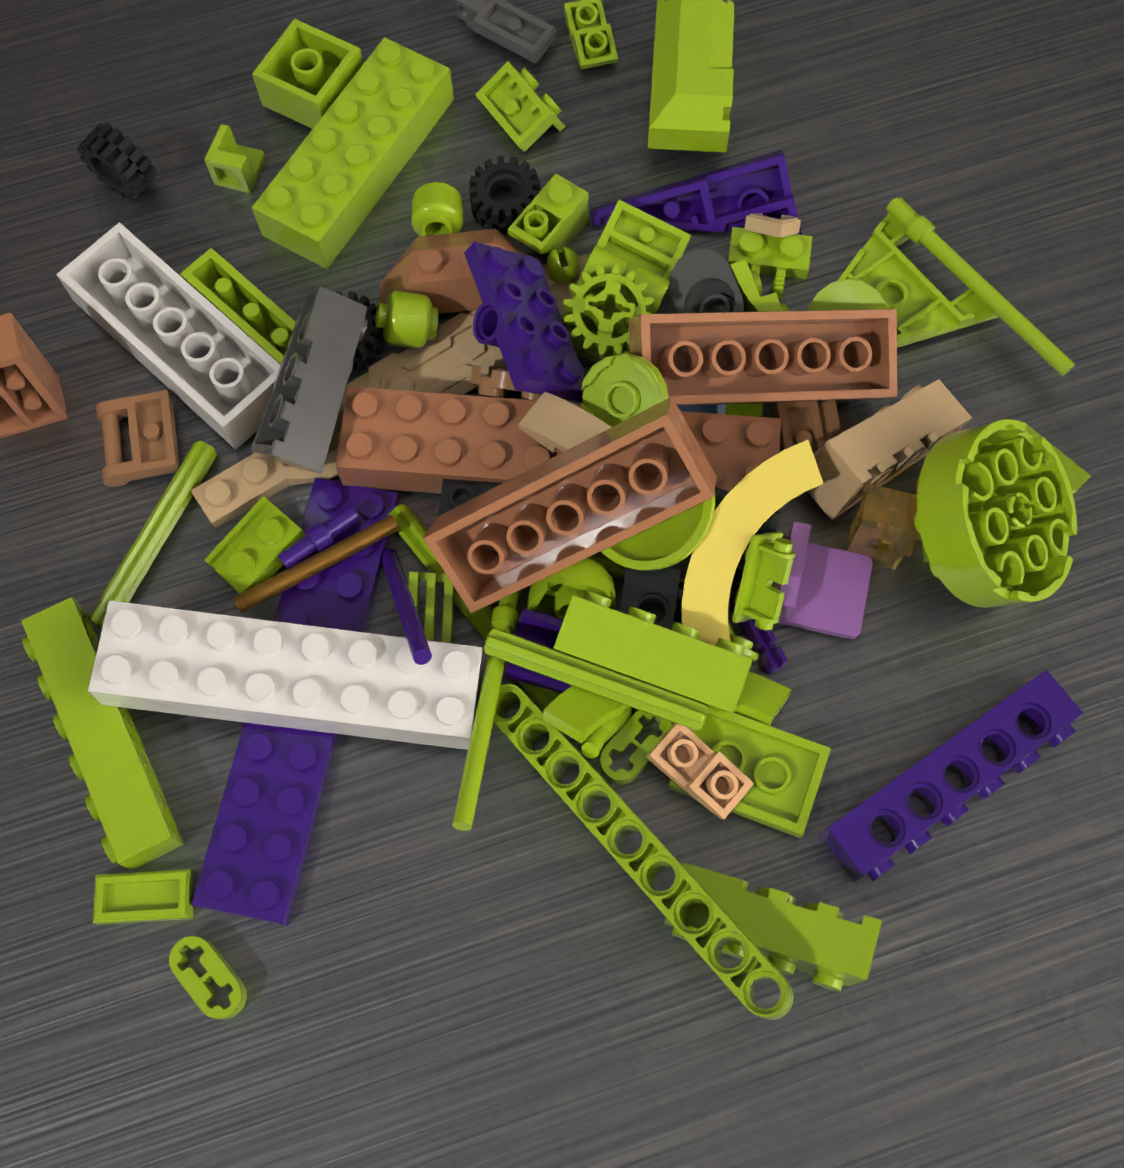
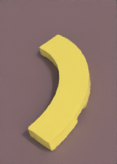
M809 440L789 447L764 461L747 474L715 509L706 536L692 553L685 577L682 597V624L701 631L698 640L715 646L718 638L731 641L729 632L730 590L736 569L751 541V536L755 535L760 527L789 501L824 484Z

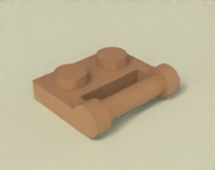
M168 389L107 400L96 405L97 420L102 422L106 464L102 469L104 485L120 487L128 484L131 480L178 471L180 461L173 399ZM123 417H128L132 461L123 462L119 421Z

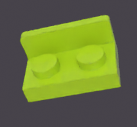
M507 61L475 96L516 145L525 152L552 124L560 132L566 126L557 116L562 109L547 93L541 97L535 91L540 84L525 67L518 72Z

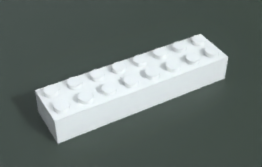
M109 601L88 692L100 704L107 706L468 750L474 723L483 647L427 640L432 658L428 663L419 665L413 661L407 639L404 637Z

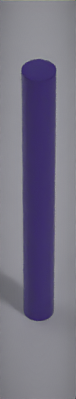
M391 548L385 549L381 561L413 661L416 664L424 665L431 660L432 654L396 550Z

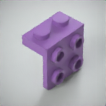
M794 521L789 535L782 537L793 542L792 550L796 552L788 584L780 585L774 581L772 583V587L785 592L778 623L842 638L855 639L861 632L873 565L872 559L864 554L808 543L811 525Z

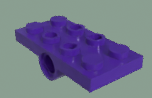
M473 242L464 254L483 302L478 307L473 320V333L476 340L481 344L500 348L515 390L540 395L545 391L562 399L581 402L583 400L581 388L585 378L584 369L578 360L570 340V334L564 325L557 307V301L552 295L544 275L543 266L539 260L529 255L525 256L503 250L500 247Z

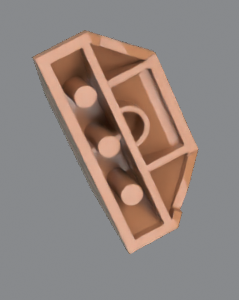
M497 229L416 237L380 282L379 302L386 303L388 295L393 290L427 295L432 302V306L438 308V314L477 310L483 302L464 254L473 242H478L525 256L526 254Z

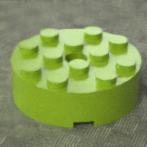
M1004 419L952 432L941 438L926 455L918 482L917 512L914 516V524L917 532L921 535L925 552L930 561L932 574L940 579L946 588L961 601L981 608L1040 601L1055 593L1065 581L1073 562V558L1067 555L1069 536L1077 535V516L1068 476L1050 443L1043 436L1035 438L1026 430V423L1014 419Z

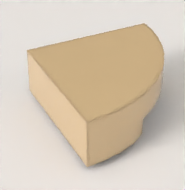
M752 213L746 215L744 230L781 238L799 234L801 219L789 215H781V219L764 216L763 213Z

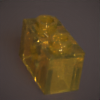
M869 484L852 518L845 551L869 556L872 559L873 565L896 570L904 556H911L915 541L921 540V535L917 532L914 524V516L917 512V495Z

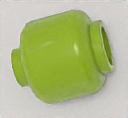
M431 182L422 185L416 190L412 198L411 224L415 233L421 237L459 233L463 224V200L460 193L453 186L443 182Z
M393 290L388 295L386 303L378 302L375 327L382 328L383 338L387 344L420 349L426 344L427 340H434L438 324V308L432 306V302L427 295Z

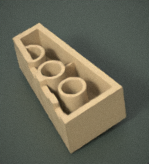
M939 379L924 388L919 384L908 391L897 403L884 406L870 418L828 440L823 447L813 453L824 484L808 492L832 521L924 459L941 438L952 432L962 430L972 417Z

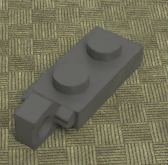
M455 0L456 16L465 21L469 28L535 64L556 39V28L505 0Z

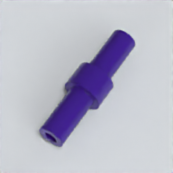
M349 505L323 524L318 521L304 531L306 536L277 556L283 565L289 569L315 550L321 552L334 543L332 538L360 520V516L352 505Z

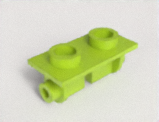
M783 532L751 536L750 544L745 552V566L740 587L735 595L736 605L732 622L737 623L755 619L754 626L762 630H772L773 624L779 622L785 592L772 587V583L774 581L780 585L788 584L793 559L796 554L792 550L793 542L782 538Z

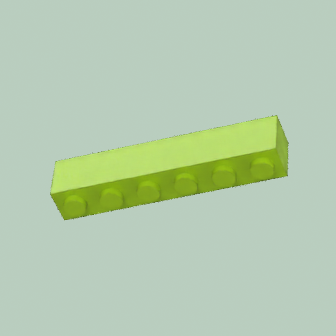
M71 597L21 620L27 634L26 637L22 638V644L29 658L33 662H38L42 675L37 677L39 687L44 696L49 701L53 700L58 712V714L53 716L54 725L60 736L64 740H69L73 750V754L68 757L77 778L85 780L90 793L85 796V803L94 820H101L106 836L101 838V842L109 860L112 863L117 862L119 865L130 870H135L183 846L184 842L128 708L102 705L88 692L99 638L92 622L89 620L87 610Z

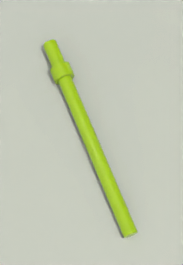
M898 197L888 204L886 211L907 229L905 234L917 246L924 245L1062 377L1075 366L1073 361L934 232L935 226L923 215L918 217Z
M520 590L499 600V605L492 612L491 630L497 628L513 634L519 619L516 607ZM489 655L487 657L452 826L460 831H470L472 829L505 661Z

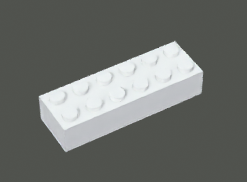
M120 222L56 274L72 300L235 450L258 431L281 365Z

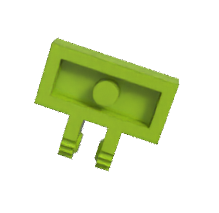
M732 227L728 264L746 259L751 272L756 271L758 276L760 274L774 275L771 293L776 292L778 299H781L785 277L807 279L813 236L795 234L778 238L744 230V228Z

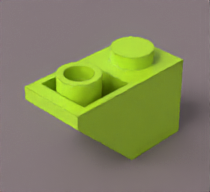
M555 174L507 229L508 234L539 254L549 253L555 248L558 250L563 249L564 246L568 247L589 222V193L560 175Z

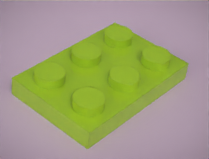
M707 704L709 707L708 714L702 729L699 731L690 730L713 752L720 751L754 783L731 813L801 838L804 834L831 748ZM670 780L668 789L693 798L674 781Z

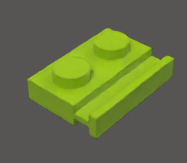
M262 496L204 560L241 594L272 578L283 566L277 555L306 536V534L265 496Z

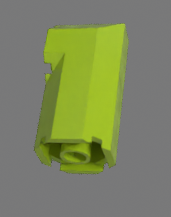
M657 0L648 149L726 153L731 120H729L730 108H732L734 77L732 55L735 4L731 0H727V3L723 0Z

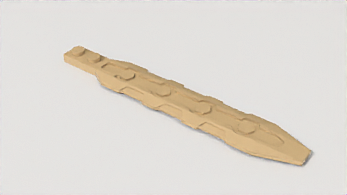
M591 253L578 256L580 273L576 279L568 283H557L551 280L548 276L547 264L542 265L544 275L552 295L557 301V307L561 316L565 310L563 307L564 299H570L572 296L569 292V286L571 283L578 284ZM560 263L561 267L568 266L567 263ZM473 310L467 314L462 312L441 324L439 330L436 331L434 340H427L422 348H407L399 354H390L370 366L367 373L346 384V387L466 395L478 388L477 384L470 383L472 365H480L481 374H488L489 366L506 367L499 347L481 344L476 340L473 333V320L477 310ZM346 387L322 473L298 469L253 453L191 490L215 530L250 510L262 496L268 499L288 486L314 483L315 477L332 480L339 476L336 462Z

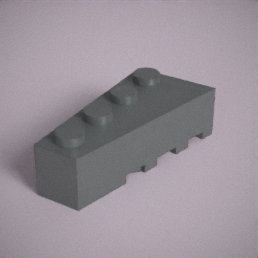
M322 286L307 289L251 452L298 469L322 473L347 380L353 368L356 347L367 329L368 320L365 319L368 306Z

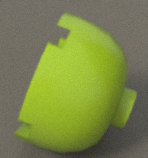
M587 557L531 584L527 609L546 612L552 617L564 620L572 595L583 598L586 591L596 593L611 599L610 608L618 611V598L613 578L599 562Z

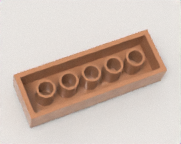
M896 309L640 314L629 319L630 354L644 357L658 368L667 384L668 398L672 397L677 406L876 400L898 397Z
M670 397L436 517L423 539L469 611L473 613L714 497L717 476L674 399Z

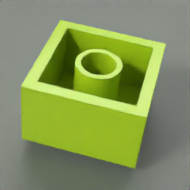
M294 18L254 70L252 76L262 106L313 129L361 68L363 59L359 47Z

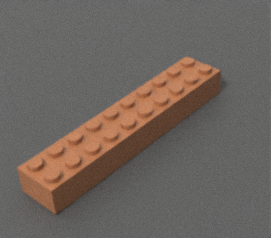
M347 386L336 468L342 485L441 494L443 479L504 483L563 452L559 449L554 453L518 428L520 421L537 400ZM572 403V404H574V405H576V406H578V407L581 408V404H579V403ZM680 411L717 476L715 486L730 492L747 474L764 461L780 453L781 418Z

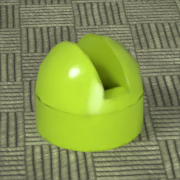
M564 246L563 249L556 250L555 248L550 252L547 258L549 278L557 283H568L578 277L580 273L579 259L573 249ZM560 263H567L568 266L561 267Z

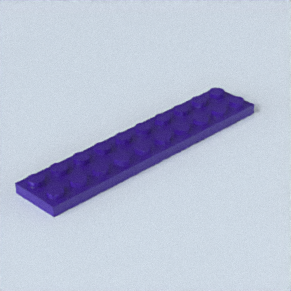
M315 477L301 529L305 531L318 521L323 524L347 506L352 505L360 516V520L332 538L334 541L332 545L386 518L399 505V494L370 487L342 485V482ZM391 535L282 592L274 621L365 633L383 566L381 561L382 554L388 547ZM315 550L314 552H312L310 555H308L307 557H305L304 559H302V560L299 561L298 563H300V562H302V561H304V560H306V559L312 557L313 555H315V554H317V553H319V552H318L317 550ZM244 722L192 901L193 906L279 925H288L338 734Z

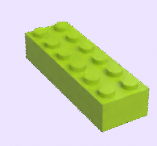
M384 37L251 207L262 236L328 270L454 101L450 68Z

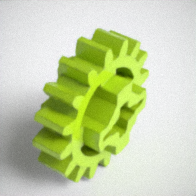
M618 264L614 265L612 272L609 274L605 273L602 265H597L595 277H591L584 271L581 273L583 285L579 286L571 283L569 286V292L575 299H564V309L573 312L564 317V325L576 327L571 332L570 339L572 342L578 341L581 338L584 339V353L589 352L594 346L598 348L599 359H603L607 350H613L614 355L621 354L622 347L627 346L630 350L629 331L616 338H612L613 334L622 327L629 328V319L640 314H652L646 312V310L654 307V297H643L648 289V284L645 281L635 285L636 272L634 270H631L624 277L620 275V266ZM605 286V289L596 296L588 295L593 290ZM620 290L626 291L635 303L627 302L620 293ZM606 305L614 306L615 313H613L612 319L603 318V311H605ZM581 317L593 323L598 330L597 335L587 329Z

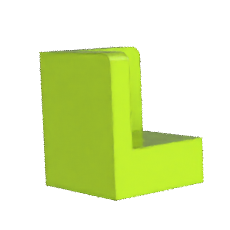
M221 124L204 161L214 185L251 193L266 160V156L262 150L236 144L230 126Z

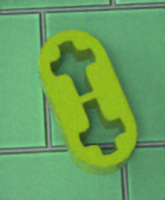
M638 710L610 740L601 753L600 769L606 780L613 784L624 785L636 779L651 762L646 755L669 730L671 721ZM654 719L659 721L658 732L661 736L656 737L651 734L640 744L637 741L643 728L640 722L644 720L646 723H651ZM630 747L635 750L630 756L628 763L631 768L630 771L627 772L623 768L617 772L611 770L613 760L610 756L613 753L621 757Z
M188 936L177 941L169 955V966L200 1010L208 1017L220 1020L231 1019L238 1015L244 1008L247 1000L246 988L217 948L210 941L197 936ZM189 948L196 951L203 949L204 953L199 958L200 963L207 971L203 976L195 968H184L183 965L189 960L186 955V951ZM212 980L223 988L232 986L233 991L228 996L231 1004L228 1008L221 1005L213 1006L212 1002L216 999L217 995L209 985Z

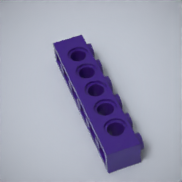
M1046 669L833 823L820 837L854 882L866 874L873 882L896 865L890 858L891 855L902 847L911 854L933 838L927 831L929 827L939 820L946 827L969 811L963 802L976 793L984 800L1005 784L1000 778L1001 774L1011 767L1019 774L1040 759V755L1035 751L1039 746L1048 741L1054 748L1075 733L1076 730L1071 726V723L1084 713ZM1017 718L1026 719L1031 723L1034 729L1033 736L1027 735L1020 730ZM982 743L990 744L997 750L999 754L998 762L990 761L984 756L981 749ZM946 769H953L962 776L964 781L963 789L955 788L948 783L945 777ZM909 795H917L925 800L928 806L927 816L918 815L911 810L908 803ZM873 821L883 822L890 828L892 833L890 843H882L873 836L871 831Z

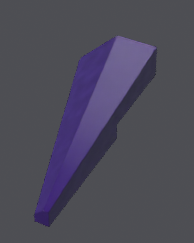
M782 149L620 199L680 230L732 231V227L744 228L746 215L752 213H763L764 216L781 219V215L798 217L785 155ZM618 200L591 208L589 212L593 225L607 224ZM801 228L799 229V234L797 235H802Z

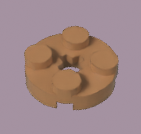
M472 365L470 383L478 385V394L504 397L505 389L515 390L507 367L489 366V373L481 374V366ZM519 391V396L525 400H538L541 396L540 394Z

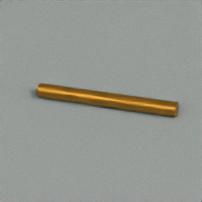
M391 514L233 598V601L242 614L400 529Z

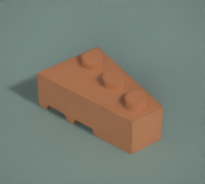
M12 313L0 315V439L69 419L59 376Z

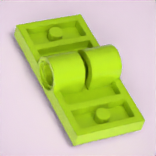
M618 200L583 272L585 271L591 277H595L597 265H602L605 273L609 274L612 272L615 264L620 266V275L624 277L631 270H634L636 272L634 284L638 285L645 281L648 284V289L643 297H654L655 300L654 307L646 310V312L655 314L670 284L671 271L682 257L692 235ZM581 276L577 284L579 286L583 285L581 281ZM605 286L593 290L588 295L596 296L605 289ZM620 290V293L627 302L635 303L626 291ZM606 305V309L603 311V318L612 319V315L615 313L613 305ZM564 310V312H563V314H562V316H561L563 322H564V317L567 316L568 314H572L573 312H569V311H567V310ZM581 317L587 329L597 335L598 330L593 323ZM565 326L569 334L576 328L575 326ZM622 327L613 334L612 338L622 336L629 331V328ZM581 338L578 341L572 342L576 354L594 363L602 360L599 359L598 348L594 346L589 352H583L584 339ZM627 346L622 347L621 354L630 353ZM607 350L604 358L613 356V350Z

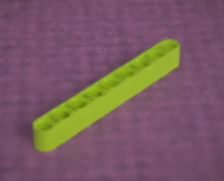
M501 685L493 720L494 723L740 1002L754 1015L763 1019L776 1020L785 1016L791 1009L794 999L792 987L786 978L567 737L558 729L542 721L543 711L516 685ZM515 702H520L521 705L517 714L511 718H505L507 708ZM549 733L550 738L547 745L541 750L534 751L533 745L536 738L541 734ZM579 765L580 771L576 780L570 784H563L562 777L565 770L570 766ZM600 799H610L611 805L608 813L602 818L593 819L592 809L595 803ZM631 833H641L642 844L638 851L633 854H624L622 845L625 838ZM663 868H673L675 871L673 885L665 891H656L654 886L656 874ZM698 904L707 905L709 918L706 924L699 929H690L686 919L689 910ZM729 942H740L744 948L742 962L735 968H724L720 959L722 948ZM763 981H776L781 993L779 1001L772 1008H760L755 1000L756 988Z

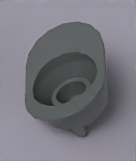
M699 248L687 252L677 261L671 271L669 284L671 298L677 313L744 312L741 291L730 265L722 255L714 250Z

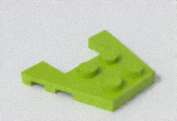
M901 197L899 198L909 209H911L918 217H920ZM890 213L887 214L883 221H880L863 249L859 250L837 280L853 279L864 281L882 293L889 309H896L897 348L999 317L970 289L950 302L897 248L910 238L905 234L907 229Z

